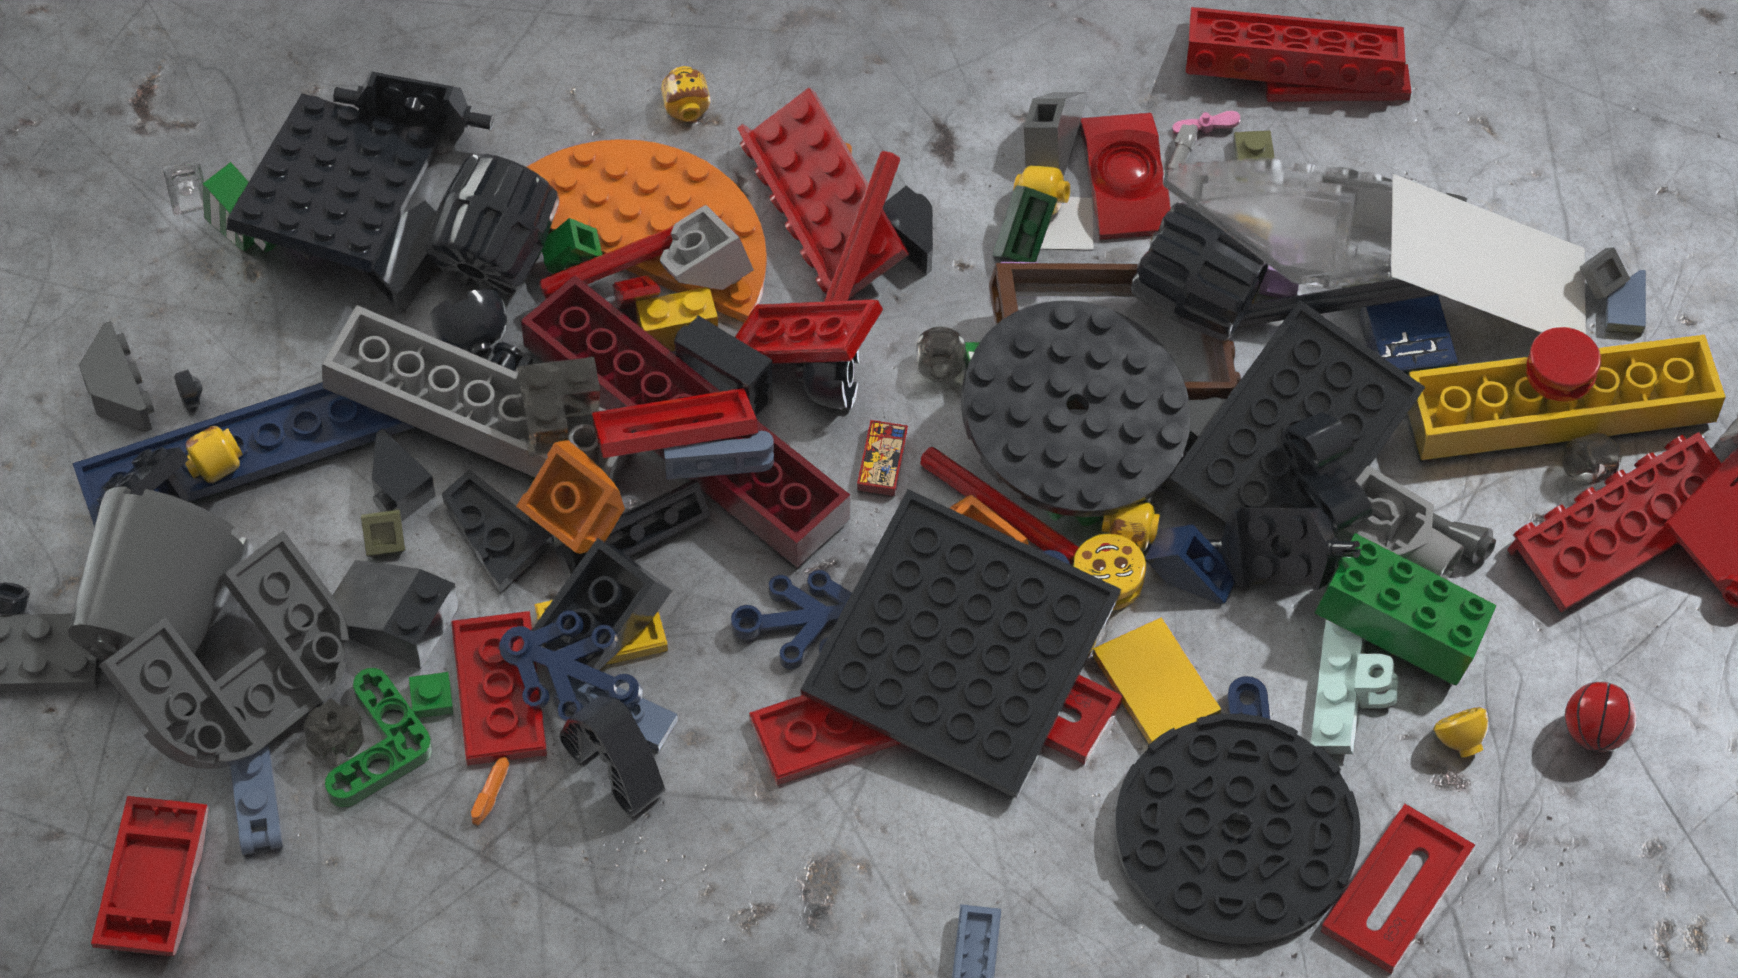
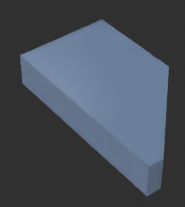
M1639 270L1630 277L1628 282L1607 296L1606 330L1644 333L1646 327V270Z

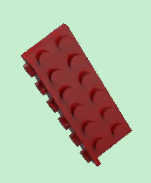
M1191 7L1186 61L1187 74L1393 94L1401 93L1406 63L1404 27Z
M807 88L755 129L751 130L744 124H741L737 130L743 139L740 142L741 148L758 165L754 169L756 175L773 192L769 196L771 202L779 212L784 213L788 221L785 222V227L795 240L801 242L803 248L800 250V253L811 268L815 267L819 275L815 280L821 290L827 294L868 182L816 92L811 88ZM883 209L849 299L909 255Z
M1700 432L1688 439L1684 435L1678 436L1664 447L1666 451L1656 456L1654 452L1645 455L1634 464L1636 469L1626 474L1622 469L1614 473L1604 481L1605 487L1598 491L1594 487L1586 489L1574 498L1575 504L1566 509L1561 504L1549 511L1543 517L1545 521L1535 526L1530 522L1513 534L1515 540L1508 547L1507 551L1511 556L1520 552L1561 613L1680 544L1665 527L1664 523L1721 464Z

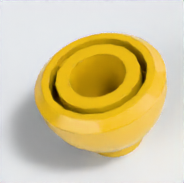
M1475 707L1452 714L1436 722L1433 730L1443 744L1459 751L1461 758L1474 755L1484 750L1481 742L1488 730L1487 711L1481 707Z

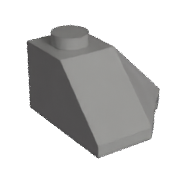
M707 205L674 224L671 232L673 239L671 246L663 251L660 258L662 266L679 283L720 290L737 283L742 277L754 270L740 238Z

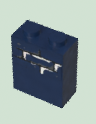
M1439 295L1361 308L1359 321L1366 346L1407 375L1412 371L1458 366V360Z

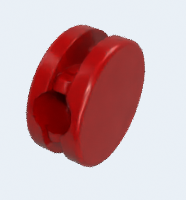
M1568 327L1548 329L1539 334L1531 345L1526 362L1527 379L1536 392L1548 399L1560 402L1578 400L1587 395L1596 382L1601 365L1599 348L1588 335L1579 330Z

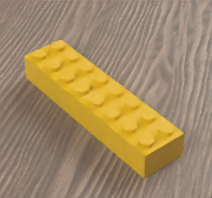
M1704 334L1599 348L1601 365L1593 388L1584 397L1569 402L1548 399L1533 389L1526 376L1528 357L1409 372V376L1425 386V389L1408 411V416L1420 459L1427 460L1566 442L1573 439L1576 440L1581 437L1579 440L1588 437L1597 438L1717 422L1726 396Z

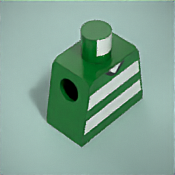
M230 162L202 183L204 219L240 250H247L256 243L264 252H269L276 244L226 230L227 218L249 183L242 173Z

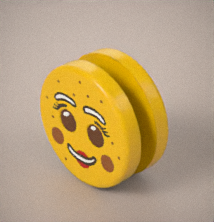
M1101 534L1086 540L1078 548L1074 557L1073 567L1121 589V594L1113 610L1125 608L1139 597L1144 585L1146 561L1142 551L1134 542L1116 534Z

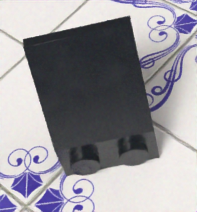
M597 538L531 631H536L557 622L558 616L564 611H574L583 620L581 633L575 637L564 635L543 645L554 652L592 636L594 629L600 625L610 626L618 635L616 647L611 651H598L577 660V662L600 670L651 622L673 590L617 547ZM569 618L566 620L564 629H572L576 624V619ZM609 632L601 634L599 643H608L611 634Z
M361 560L353 562L332 595L343 613L350 639L419 669L423 667L459 608L456 586L453 582L418 568Z

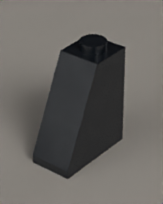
M426 200L401 215L371 273L358 269L399 315L408 309L437 266L426 253V240L437 210L435 211Z

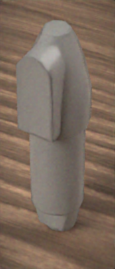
M1183 124L1174 141L1176 149L1166 169V181L1168 183L1175 182L1190 152L1194 148L1198 132L1197 126L1194 124L1190 126Z

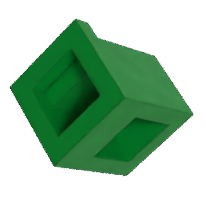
M568 218L547 236L542 251L546 269L554 275L602 255L597 229Z

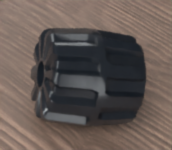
M472 154L464 160L440 202L426 240V253L441 270L452 271L453 277L465 284L472 281L479 284L481 289L493 290V288H496L503 294H513L516 290L522 288L543 251L559 205L558 192L539 174L515 161L491 154Z
M1177 202L1164 215L1158 232H1154L1151 237L1150 248L1140 259L1137 266V273L1131 283V291L1136 298L1171 320L1215 339L1226 341L1236 331L1255 298L1271 263L1273 250L1267 244L1230 221L1184 202Z

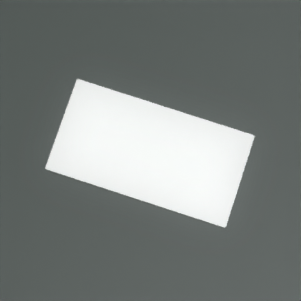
M1393 174L1392 277L1541 333L1551 328L1568 327L1586 334L1585 277L1579 268L1585 263V249L1583 247Z

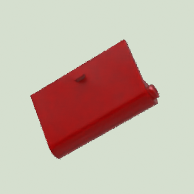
M1738 447L1664 523L1670 533L1720 590L1723 599L1734 608H1738V479L1732 486L1730 485L1738 477Z

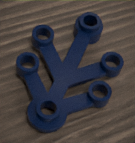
M823 570L811 572L807 579L809 593L815 597L827 595L840 604L825 606L794 586L787 576L776 575L769 581L770 597L777 602L789 601L801 610L762 615L756 607L742 605L736 608L731 615V629L736 637L749 641L759 636L761 631L804 626L791 642L784 644L780 649L781 665L786 669H797L803 663V653L829 623L837 622L852 592L831 580L830 575ZM817 580L824 581L826 584L824 586L817 587L812 583ZM778 585H783L787 589L779 592L774 588ZM743 624H751L754 626L750 629L741 628ZM828 637L825 638V639H823V640L820 642V644H819V654H820V652H821V650H822L824 644L826 643ZM793 652L796 653L798 657L795 659H788L785 657V655L787 653Z
M574 611L562 612L558 616L557 622L536 631H531L527 627L517 626L509 629L502 636L499 645L500 654L506 662L518 666L525 686L523 691L524 702L533 709H541L549 702V692L539 682L534 662L548 667L560 701L557 709L558 715L565 722L570 718L565 715L566 708L569 705L574 704L577 706L576 713L583 708V705L576 699L569 676L608 692L609 697L617 698L627 708L636 706L642 698L643 689L639 681L632 675L619 674L614 677L577 662V660L598 651L607 652L616 647L618 635L610 626L600 625L594 629L592 636L554 652L541 647L564 635L575 637L581 633L583 620ZM575 618V626L570 630H565L564 624L566 620ZM609 632L611 634L609 642L600 644L599 637L601 634ZM519 639L524 640L523 648L520 651H513L514 642ZM628 683V692L624 695H618L617 688L619 685ZM535 690H541L542 696L540 700L531 702V694Z

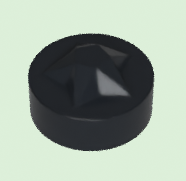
M188 369L175 373L174 380L184 407L190 409L199 406L203 391L201 381L191 375Z
M0 583V613L20 614L28 609L29 591L19 584Z

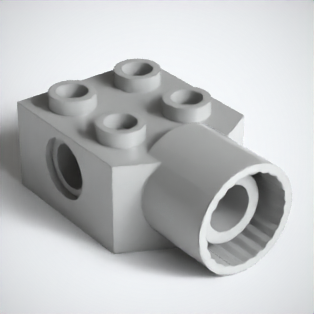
M1367 465L1356 479V482L1366 493L1372 507L1373 516L1339 532L1333 530L1334 537H1338V541H1351L1354 533L1448 580L1462 557L1464 546L1432 528L1434 504Z

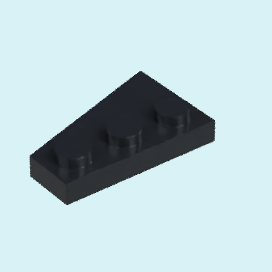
M470 469L442 493L444 504L500 593L554 543V537L550 532L522 512L515 504Z

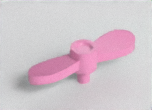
M1226 111L1215 116L1205 112L1199 119H1186L1176 122L1172 130L1178 135L1183 124L1189 126L1194 124L1197 126L1198 131L1210 133L1214 128H1234L1239 125L1241 118L1240 114L1236 111Z

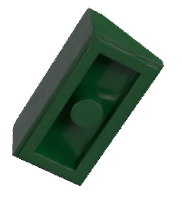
M1017 185L1013 191L993 255L1012 262H1036L1058 198L1026 186Z

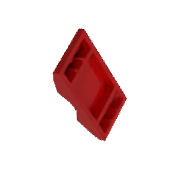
M1152 113L1081 118L1080 131L1099 240L1153 236L1154 232H1158L1162 219L1170 211L1171 206L1168 184L1161 162L1159 135Z
M127 796L91 941L92 948L175 957L188 919L194 877L202 859L209 811L207 804Z

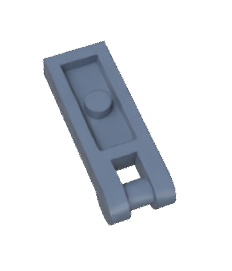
M758 431V433L753 434L748 439L730 440L724 438L712 442L664 448L666 480L767 471L774 464V439L770 433Z
M269 745L245 760L230 766L242 855L255 853V849L270 846L271 850L283 848ZM267 826L265 831L252 832V828Z

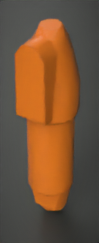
M505 757L499 758L492 767L481 793L478 794L471 810L472 823L476 826L483 822L495 805L496 797L505 780L510 764Z

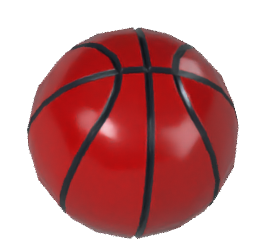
M1592 682L1582 686L1574 692L1565 709V721L1568 732L1578 745L1589 751L1609 752L1618 749L1629 740L1636 727L1637 716L1632 699L1622 688L1609 682Z

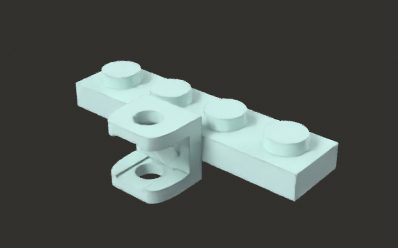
M1325 620L1311 744L1315 747H1322L1328 754H1353L1358 704L1360 708H1388L1394 706L1397 703L1399 679L1397 674L1393 672L1394 662L1390 656L1364 654L1365 639ZM1374 668H1381V669H1383V670H1373V669H1374ZM1388 690L1385 694L1382 695L1375 693Z

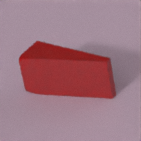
M647 275L612 284L618 310L635 308L636 301L658 297L661 292L660 286Z

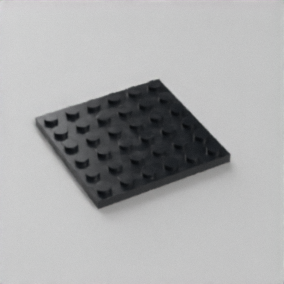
M907 489L800 692L801 695L1010 796L1018 798L1121 594V589Z

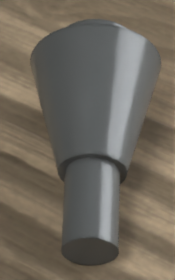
M1433 513L1432 528L1464 546L1463 554L1474 564L1482 559L1487 560L1491 556L1496 545V539L1493 538V529L1456 521L1451 522Z

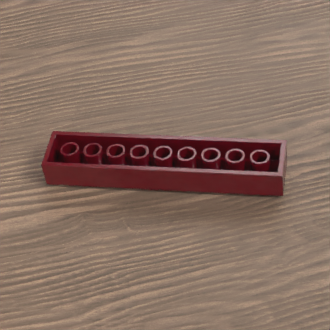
M575 275L521 320L524 347L551 369L560 371L561 377L603 409L610 410L721 392ZM757 421L758 431H766L774 439V464L772 468L762 472L687 479L690 481L696 480L704 493L794 566L798 567L850 520L851 495ZM753 434L730 437L727 439H748L751 438ZM664 448L653 450L665 460Z

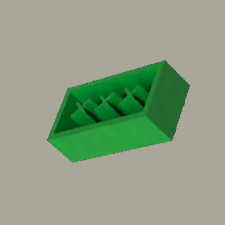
M1354 533L1351 541H1358L1360 543V547L1355 548L1361 549L1360 556L1358 558H1340L1314 613L1457 686L1475 657L1497 605Z

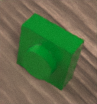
M448 672L409 677L412 711L418 719L454 714Z

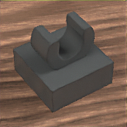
M1614 247L1605 248L1579 267L1595 299L1607 297L1630 280Z

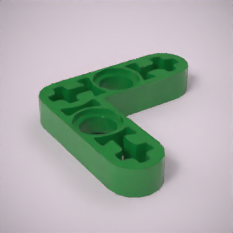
M377 668L361 670L353 680V689L357 702L384 740L328 773L325 779L327 796L329 801L338 807H350L420 767L432 755V743L428 731L389 677ZM371 683L374 687L378 686L380 697L382 698L381 701L377 703L373 692L365 689L366 684ZM391 709L399 710L404 714L402 720L396 724H386L381 718L386 711ZM408 731L410 739L414 744H420L421 749L414 751L412 748H407L403 734ZM376 759H385L390 763L389 769L382 774L371 773L368 770V766ZM358 770H361L362 776L366 781L365 783H362L361 777H357L356 772ZM343 781L346 785H351V790L345 792L343 789H338L337 784Z

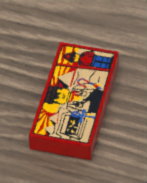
M870 420L857 481V491L895 496L908 434L907 425Z

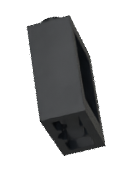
M699 315L689 326L684 325L678 331L674 339L676 356L721 392L744 388L758 420L773 402L772 359Z

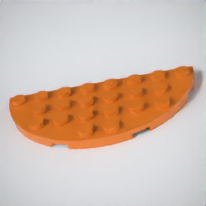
M615 139L594 141L568 147L547 155L527 166V168L547 180L559 195V205L548 235L568 218L574 219L597 229L602 255L672 227L675 223L707 205L740 238L754 269L742 277L740 281L723 290L710 288L716 311L744 323L754 307L760 303L767 267L766 244L761 223L753 206L739 187L722 171L707 161L681 149L656 142ZM662 254L625 269L639 276L647 275L656 284L676 293L704 288L703 286L679 283L662 266L660 262Z

